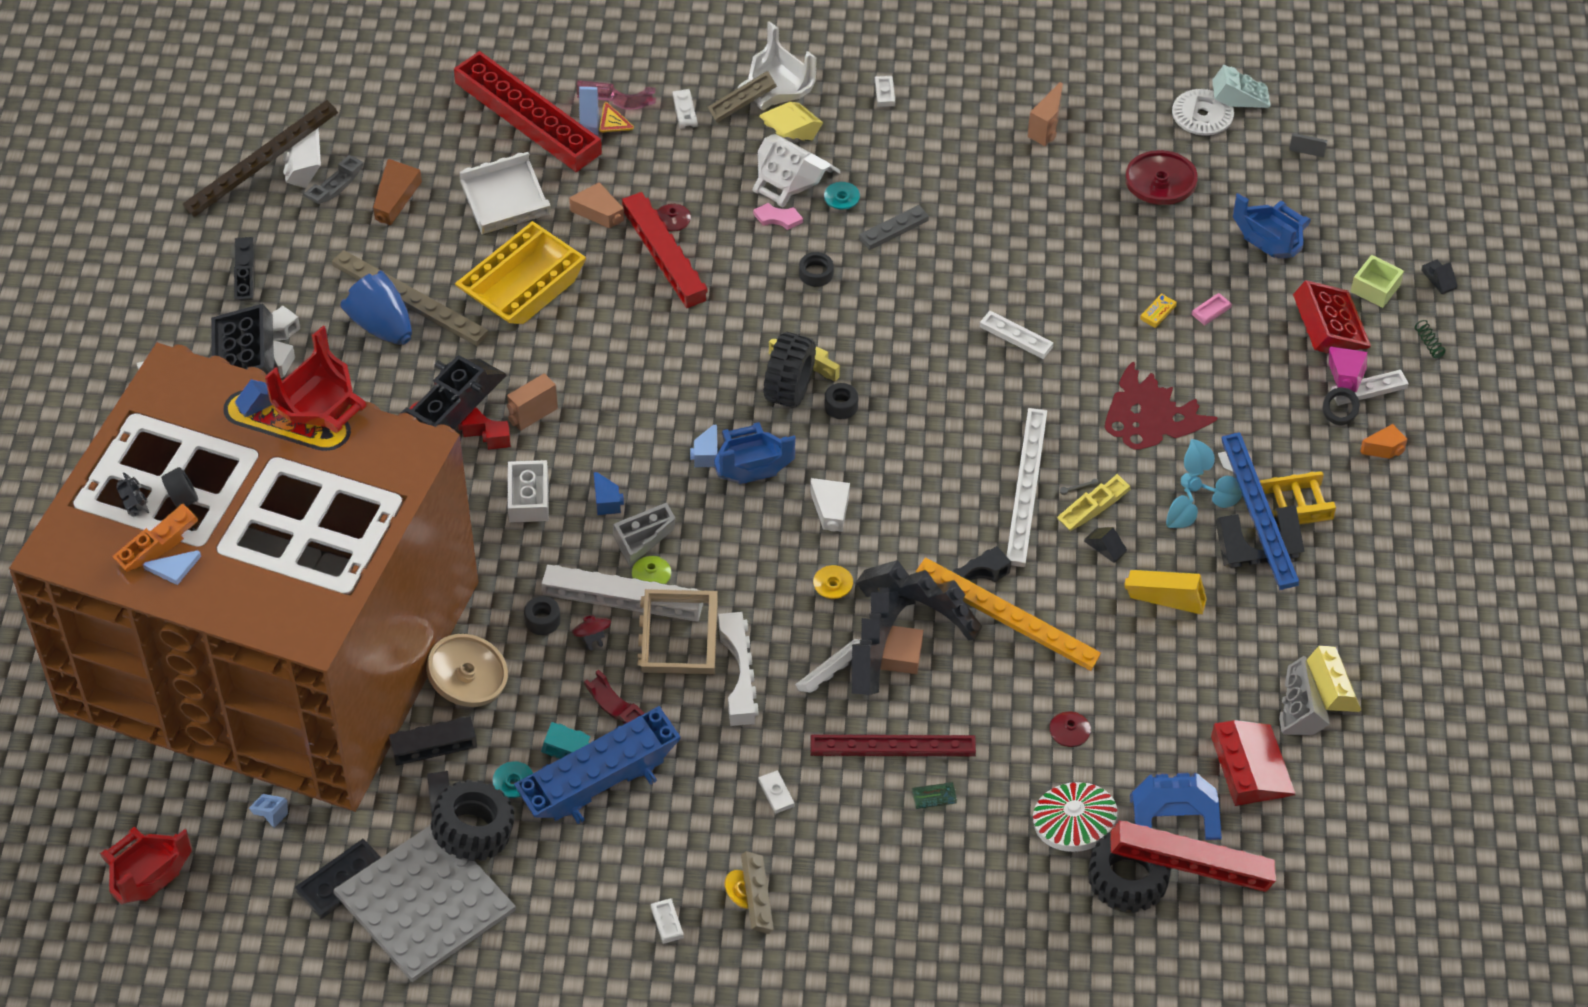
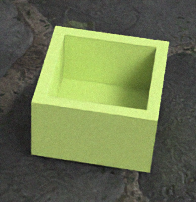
M1371 255L1354 276L1350 292L1383 308L1400 287L1404 270Z

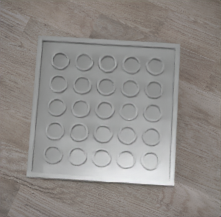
M431 825L334 889V894L411 982H414L516 911V906L475 861H468L466 858L458 859L456 855L446 853L445 848L441 849L437 844V840L432 836Z

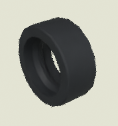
M811 252L801 258L799 262V277L803 283L808 286L821 287L832 280L834 265L828 255L820 252ZM811 265H821L827 270L821 274H812L806 271V268Z
M1343 387L1334 388L1324 398L1323 414L1329 422L1335 425H1346L1352 422L1358 415L1360 402L1358 396L1352 390ZM1336 396L1349 398L1353 406L1352 411L1345 417L1334 415L1330 410L1331 400Z

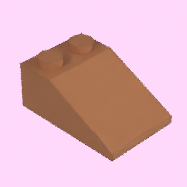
M1061 82L1030 112L1028 138L1043 146H1046L1050 141L1052 142L1057 134L1056 128L1063 87Z

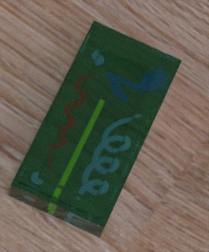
M953 782L912 788L916 809L957 803Z

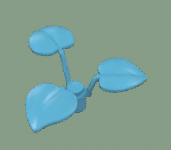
M1190 440L1189 448L1184 457V467L1189 473H1185L1181 477V485L1185 487L1184 491L1187 492L1188 497L1181 495L1171 504L1166 521V526L1169 528L1188 527L1196 520L1198 509L1196 505L1192 504L1194 499L1190 491L1194 492L1202 487L1215 492L1212 501L1215 505L1222 508L1235 505L1242 497L1238 482L1232 476L1221 477L1216 483V488L1203 484L1201 479L1197 477L1203 475V470L1211 469L1215 459L1210 447L1201 441Z

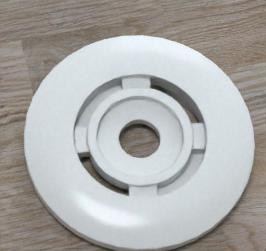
M1195 89L1187 91L1176 98L1172 114L1176 123L1184 130L1197 135H1214L1223 132L1231 125L1234 118V109L1232 106H1227L1214 99V91ZM1206 110L1208 114L1203 116L1198 111Z

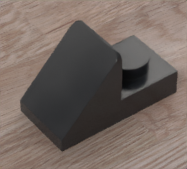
M1436 259L1422 265L1421 271L1442 295L1457 289L1458 285L1450 262L1442 265Z

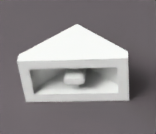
M273 340L274 367L278 368L280 377L283 378L295 359L294 349L292 345Z

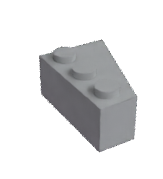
M664 503L613 524V537L629 567L674 530L675 516L669 505Z

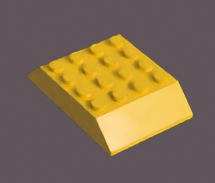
M532 221L458 280L455 286L508 323L524 324L575 282L586 261V257Z

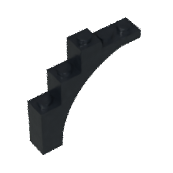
M896 560L865 569L855 582L866 597H870L871 592L878 591L879 587H889L891 591H898L899 596L913 599L933 608L951 620L968 641L974 640L982 628L980 622L963 601L965 593L955 580L937 585L926 570L909 575L899 561Z
M879 587L878 591L871 592V613L869 617L862 618L860 643L852 645V694L872 695L879 693L882 656L891 627L897 616L906 606L916 604L915 600L899 596L898 591H891L889 587Z

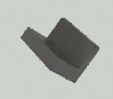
M1293 133L1289 151L1324 158L1328 140Z

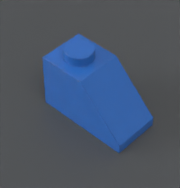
M595 472L594 485L597 515L621 513L620 505H624L623 493L619 494V486L598 472Z

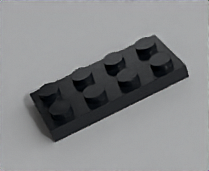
M362 838L295 886V892L320 919H323L343 904L334 894V889L381 857Z

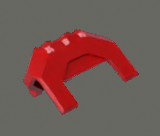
M322 326L312 335L314 350L306 361L283 381H281L277 367L269 372L265 379L270 402L279 415L290 422L327 427L334 433H338L342 430V426L358 411H363L367 404L361 397L353 393L348 366L336 358L329 350L326 327Z
M133 827L129 830V834L108 850H103L100 855L109 865L110 894L120 904L141 900L147 901L180 875L181 868L192 852L187 830L184 829L174 836L143 835L137 828ZM133 840L136 841L133 845L127 848L119 856H117L116 858L114 857V855H116L119 851L125 848Z

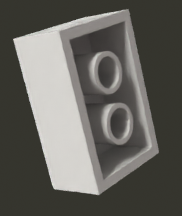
M547 460L508 462L509 522L549 521Z

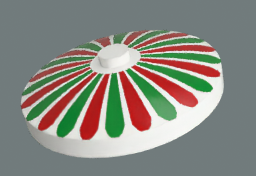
M1074 782L1062 784L1046 792L1035 805L1033 821L1037 835L1047 845L1059 850L1075 852L1094 848L1096 842L1104 838V835L1109 833L1117 824L1118 812L1114 799L1107 791L1093 784Z

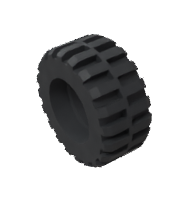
M790 332L781 333L777 338L767 364L763 385L764 397L768 402L790 408L800 405L808 389L815 363L816 344L812 338Z
M465 780L464 783H461V781L453 783V787L451 785L447 786L438 795L431 819L432 836L437 840V844L441 849L445 848L446 853L449 855L454 854L458 859L466 858L468 861L479 859V861H483L488 856L492 858L502 852L509 842L515 819L514 807L511 805L507 796L504 797V792L500 789H495V786L490 783L487 785L479 780L477 782ZM475 815L485 820L488 825L471 826L462 822L457 816Z
M1109 832L1104 835V838L1096 842V846L1091 852L1088 880L1089 884L1092 885L1093 893L1095 895L1099 894L1098 899L1102 903L1107 902L1108 907L1112 909L1117 907L1122 912L1132 910L1133 913L1139 912L1141 908L1143 910L1150 909L1151 904L1156 905L1160 902V898L1164 897L1167 891L1172 868L1111 853V835ZM1132 860L1143 865L1149 875L1140 880H1126L1115 874L1110 866L1117 861Z

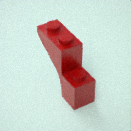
M477 407L458 425V429L463 430V437L483 435V443L487 442L488 450L511 447L508 421L490 420Z

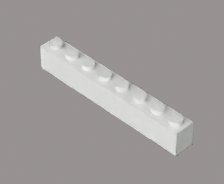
M547 565L542 581L544 596L644 612V608H640L641 596H644L645 589L700 591L694 588H682L676 585L641 581L635 578L629 579L617 575L612 576L599 572L564 568L559 565ZM651 602V614L698 622L703 603Z

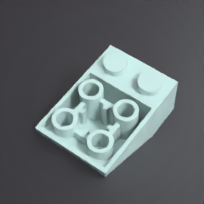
M1223 65L1212 80L1214 99L1227 106L1270 107L1268 87L1262 82L1253 80L1247 74L1239 73L1233 67Z

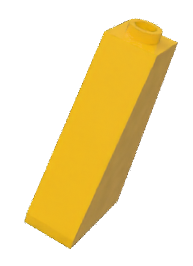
M1130 570L1129 577L1125 579V589L1128 590L1130 598L1196 614H1203L1207 598L1200 574Z

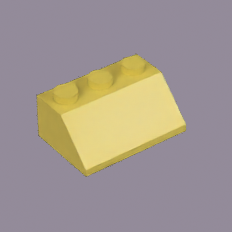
M1318 646L1307 659V663L1325 709L1360 712L1361 707L1336 647Z

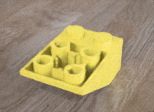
M795 102L785 103L759 116L764 120L766 126L776 130L778 136L791 139L799 138L803 141L805 139L813 140L823 124L821 120L804 106Z

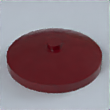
M1156 150L1142 153L1132 159L1126 168L1125 181L1129 191L1140 200L1151 204L1170 205L1179 203L1193 194L1197 187L1198 173L1193 163L1186 157L1171 151Z

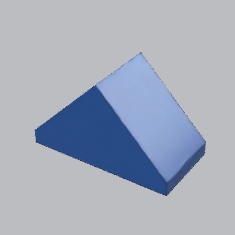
M251 379L235 400L236 406L245 418L272 405L266 382Z

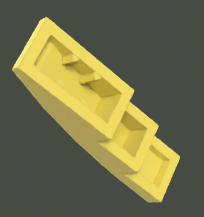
M1116 474L1105 485L1101 483L1089 494L1085 492L1062 512L1057 519L1068 530L1072 531L1118 501L1131 490L1130 485Z

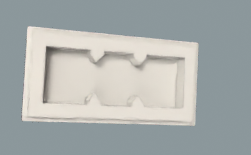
M778 770L759 777V783L775 814L794 807V801Z
M672 899L652 903L651 910L662 943L684 938Z

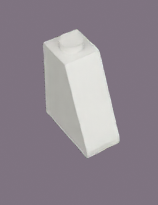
M811 478L810 493L823 529L843 532L850 483Z

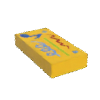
M1161 293L1141 314L1140 320L1156 328L1176 307L1177 302Z

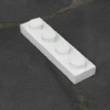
M989 311L980 322L981 328L1042 359L1053 348V342L992 311Z
M1397 370L1362 379L1355 394L1359 400L1406 389L1409 383L1402 371ZM1336 396L1334 398L1337 405L1351 402L1345 396Z
M861 639L852 640L796 683L797 689L811 693L818 689V685L821 682L831 679L834 676V672L848 665V662L852 659V645L860 643Z

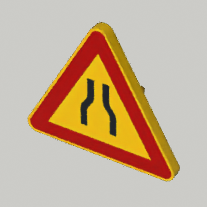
M604 103L599 126L600 132L633 130L634 126L609 103Z

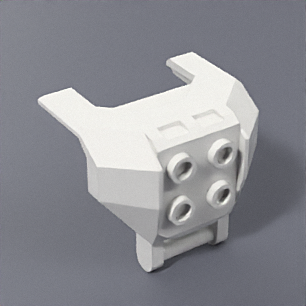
M768 21L767 45L764 50L753 56L749 79L742 82L738 88L764 72L769 71L777 87L761 96L762 98L759 97L754 100L761 110H765L771 105L800 99L811 92L815 84L816 57L807 51L803 64L781 46L779 42V28Z
M772 134L763 140L758 150L759 178L753 187V192L761 193L777 202V205L783 208L786 206L791 195L817 185L825 171L832 172L834 170L840 174V170L792 142ZM766 182L783 190L781 196L765 188Z

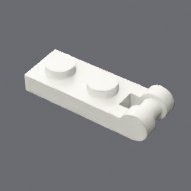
M690 89L672 91L679 128L684 129L685 126L698 127Z

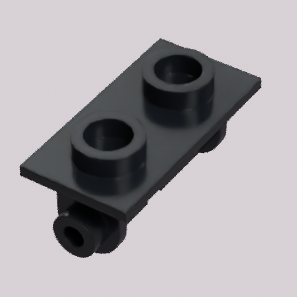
M124 472L125 479L118 481L116 488L121 499L124 501L127 513L132 517L138 516L141 510L149 513L146 505L148 500L140 492L139 488H141L139 481L135 477L131 478Z

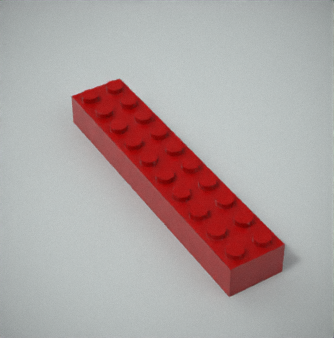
M478 51L454 68L455 84L573 171L578 172L602 154L601 139L481 51Z

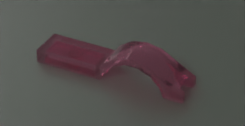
M577 81V98H579V87H597L598 100L612 101L623 109H638L656 103V98H653L652 95L655 94L656 88L646 87L638 94L629 95L618 92L611 83Z

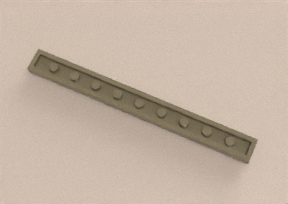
M345 250L332 260V266L357 280H360L369 273L373 276L379 272V269ZM386 274L400 293L407 308L475 346H478L488 336V330Z

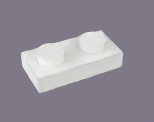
M875 77L877 107L895 106L893 77Z

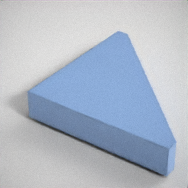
M193 551L145 562L143 566L145 570L178 585L200 559L201 553Z

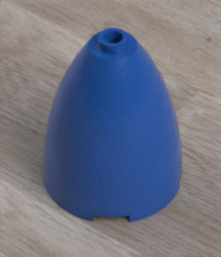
M379 270L378 274L373 276L369 273L358 280L348 290L350 293L346 300H341V309L356 324L370 334L397 345H405L411 340V322L405 303L392 281L383 271Z

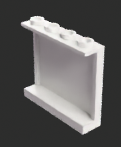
M529 152L517 153L509 158H500L495 162L483 163L478 167L466 168L460 171V182L481 234L550 215L551 205L549 200H545L529 161Z

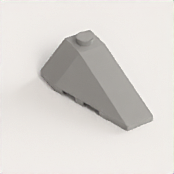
M1303 656L1290 664L1287 669L1285 681L1287 692L1286 696L1282 699L1284 710L1280 712L1279 717L1281 731L1284 735H1314L1330 725L1327 710L1310 671L1307 658Z

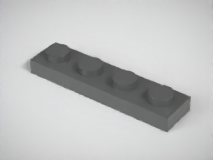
M917 205L859 234V240L871 250L929 221V215Z

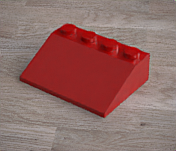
M1305 280L1295 291L1293 296L1314 350L1329 353L1330 347L1361 350L1371 347L1349 290Z
M1236 720L1214 724L1211 738L1235 806L1295 796L1293 785L1270 724Z

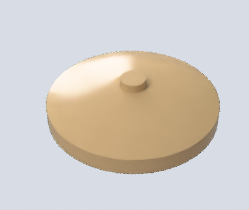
M454 634L438 641L432 648L426 665L427 675L434 689L450 702L466 707L483 706L494 701L502 693L508 678L507 664L499 650L485 639L470 634Z

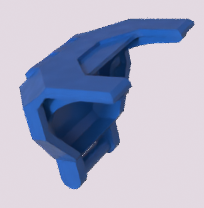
M1238 193L1236 194L1232 216L1242 231L1245 240L1271 257L1278 259L1294 257L1302 250L1303 230L1310 224V218L1298 214L1287 207L1283 201H1279L1273 207L1270 205L1248 207L1249 199Z
M760 422L735 430H722L724 443L714 460V466L719 478L735 483L738 482V484L777 476L781 469L795 459L796 437H782V439H779L768 432H763Z
M1180 773L1169 778L1168 774H1157L1156 777L1149 775L1130 793V803L1134 805L1135 824L1152 828V817L1202 815L1204 818L1205 840H1221L1217 789L1197 773L1192 774L1191 777L1189 773Z

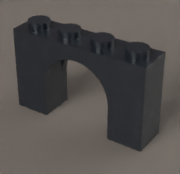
M1296 505L1276 508L1272 511L1289 557L1290 559L1299 558V554L1305 551ZM1239 514L1223 516L1215 520L1224 566L1230 565V568L1242 567V563L1249 562V565L1261 564V560H1267L1264 550L1255 549L1245 541Z

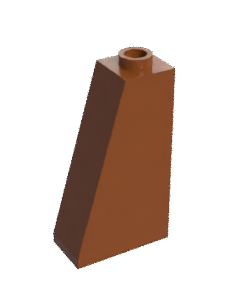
M391 159L387 160L373 206L375 220L392 225L422 183L420 169Z

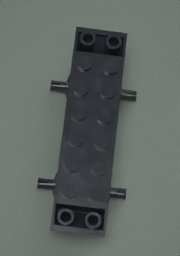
M458 355L448 364L438 360L437 363L435 362L434 367L441 371L433 380L435 386L412 409L406 407L401 413L410 414L419 422L430 426L446 425L455 429L507 375L481 359H465Z

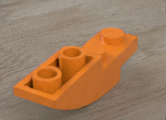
M182 504L151 531L145 528L112 557L126 572L139 568L145 562L157 559L184 540L182 534L193 526L198 519Z

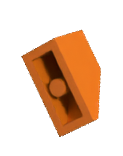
M1391 424L1363 439L1360 452L1364 455L1390 459L1396 455H1401L1405 451L1407 438L1394 424Z

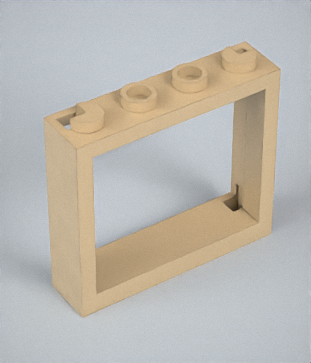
M645 589L644 596H641L640 608H644V615H640L639 627H643V634H639L638 645L642 646V654L638 653V666H641L642 672L715 674L717 591ZM651 602L709 603L706 664L649 663Z

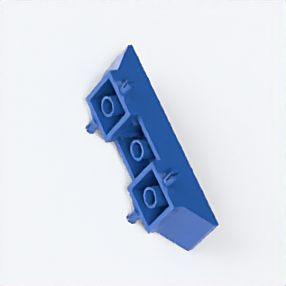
M658 706L636 719L618 726V728L616 727L608 734L552 764L546 765V767L543 766L539 771L514 783V786L535 818L553 817L557 821L564 816L572 815L576 823L580 824V821L581 823L584 821V817L579 810L584 805L592 802L591 798L625 779L629 782L636 777L645 776L650 785L655 783L657 779L651 771L656 766L664 763V757L681 737L661 707Z

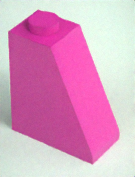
M1336 347L1329 348V366L1337 388H1348L1357 393L1367 368L1368 352Z

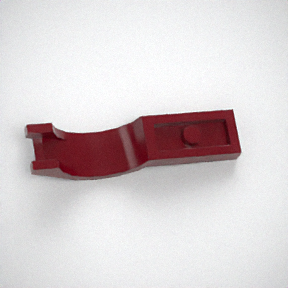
M599 669L596 671L597 677L593 681H584L585 687L597 704L607 714L615 719H619L623 724L645 714L635 703L630 704L622 700L611 688L607 677Z

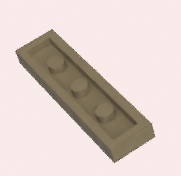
M766 71L708 106V109L718 123L773 90L777 85L769 71Z
M746 851L741 855L751 930L769 934L774 928L763 856Z

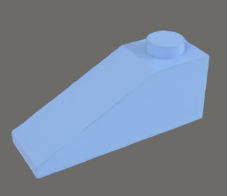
M579 87L580 124L596 136H599L600 123L597 87Z

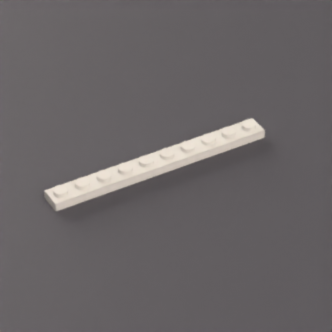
M1028 408L1007 557L1012 561V566L1025 567L1047 410Z

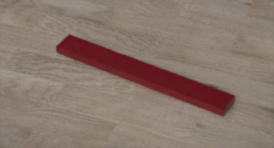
M810 735V756L976 757L975 735Z

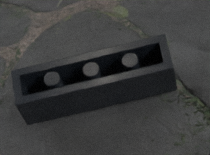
M471 716L459 717L456 720L438 722L425 727L420 726L412 730L398 731L389 735L396 766L477 748Z

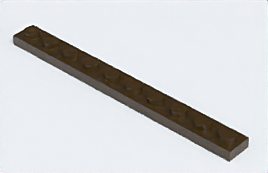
M328 100L324 101L189 198L182 205L193 218L337 115V109Z

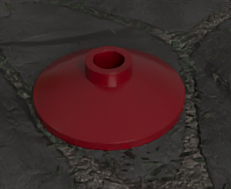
M666 204L657 210L661 222L664 221L667 226V231H680L686 228L691 221L689 210L680 204Z
M594 615L586 616L583 618V622L572 630V634L576 637L596 634L607 629L611 625V620L608 618H595Z
M1066 711L1059 713L1050 723L1052 738L1062 746L1077 747L1084 744L1090 737V723L1083 715L1077 712Z

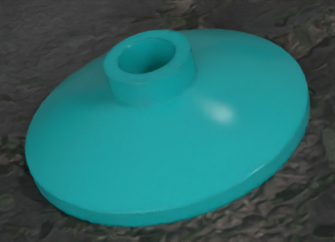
M835 182L826 188L824 199L829 206L845 210L854 207L859 202L860 192L851 183Z
M511 761L504 763L494 772L493 785L495 789H500L504 792V797H521L514 784L511 783L524 779L533 774V771L522 762Z

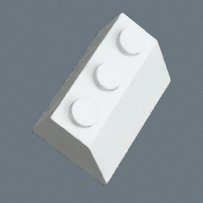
M319 128L284 152L283 161L285 162L284 174L286 183L306 188L321 166Z

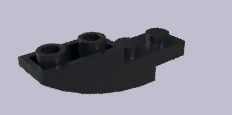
M235 238L234 300H253L255 291L254 238Z

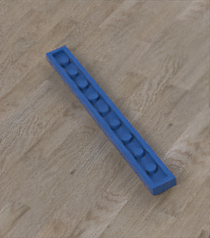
M1241 433L1222 436V444L1279 590L1299 586L1298 577Z

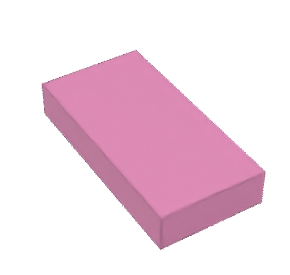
M1218 293L1192 310V315L1205 326L1229 310L1232 303Z

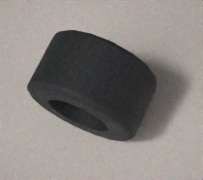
M836 383L827 388L824 397V408L827 414L835 419H847L856 414L858 409L857 390L846 383ZM837 400H845L846 402H837Z
M177 467L161 476L163 485L177 508L182 504L187 507L198 501L197 493L181 467Z
M538 596L532 598L525 605L524 621L531 633L536 635L551 634L560 625V608L554 599L547 596ZM541 613L549 614L547 617L544 618L535 617L536 615Z

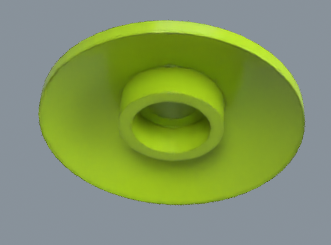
M657 556L643 557L632 568V578L641 581L667 584L671 577L669 563Z

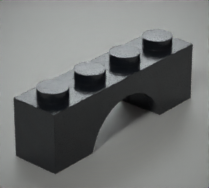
M996 546L991 550H986L976 559L969 560L966 565L956 568L952 572L968 581L983 578L996 582L1010 573L1012 561Z

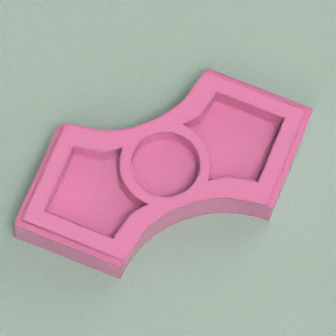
M767 203L753 210L754 216L763 226L777 224L788 230L803 223V218L794 207L779 209Z

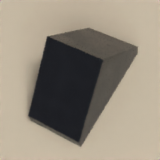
M1114 527L1096 528L1084 539L1085 543L1113 563L1127 552Z

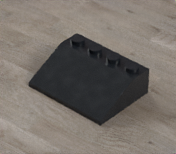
M262 303L211 317L212 356L222 357L230 365L246 370L249 367H256L266 374L274 369L273 314Z

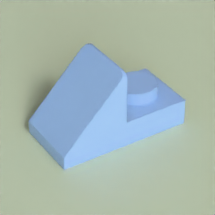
M262 794L249 807L254 815L264 816L273 828L288 814L285 797Z

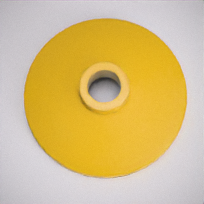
M829 565L817 571L813 584L815 590L821 596L829 599H838L846 596L851 591L853 577L847 569L837 565Z
M733 870L725 878L726 892L735 904L748 909L744 873L742 870Z

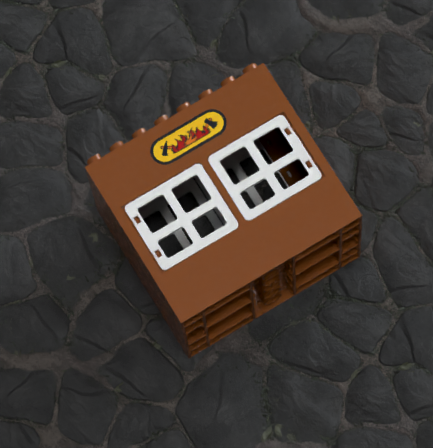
M156 342L9 567L57 712L356 812L391 747L389 735L400 730L428 678L426 665L432 648L438 641L451 635L479 583L460 434H457L454 429L446 425L434 427L421 423L414 416L407 413L394 415L381 411L375 404L365 401L367 407L363 411H358L349 419L338 433H334L327 427L290 422L279 415L273 405L245 418L236 406L235 400L251 379L266 382L265 376L267 374L256 367H249L246 370L233 366L219 356H211L210 358L200 356L180 344L171 347ZM177 467H181L191 481L198 496V501L187 506L198 521L182 534L184 540L157 559L193 551L201 553L200 559L178 585L145 570L144 566L126 572L112 556L145 528L151 531L177 509L163 485L161 476ZM124 472L131 478L135 477L141 485V488H139L140 492L148 500L146 505L149 513L141 510L139 515L135 517L127 513L124 501L121 499L116 488L118 481L125 479Z

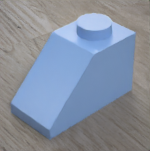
M712 425L694 440V448H690V460H694V467H715L717 425Z

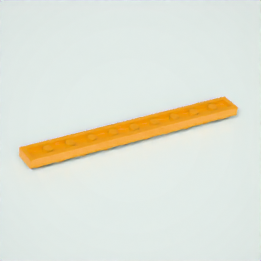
M926 557L915 572L926 570L937 585L955 580L965 593L963 601L966 604L1089 671H1092L1101 655V652Z

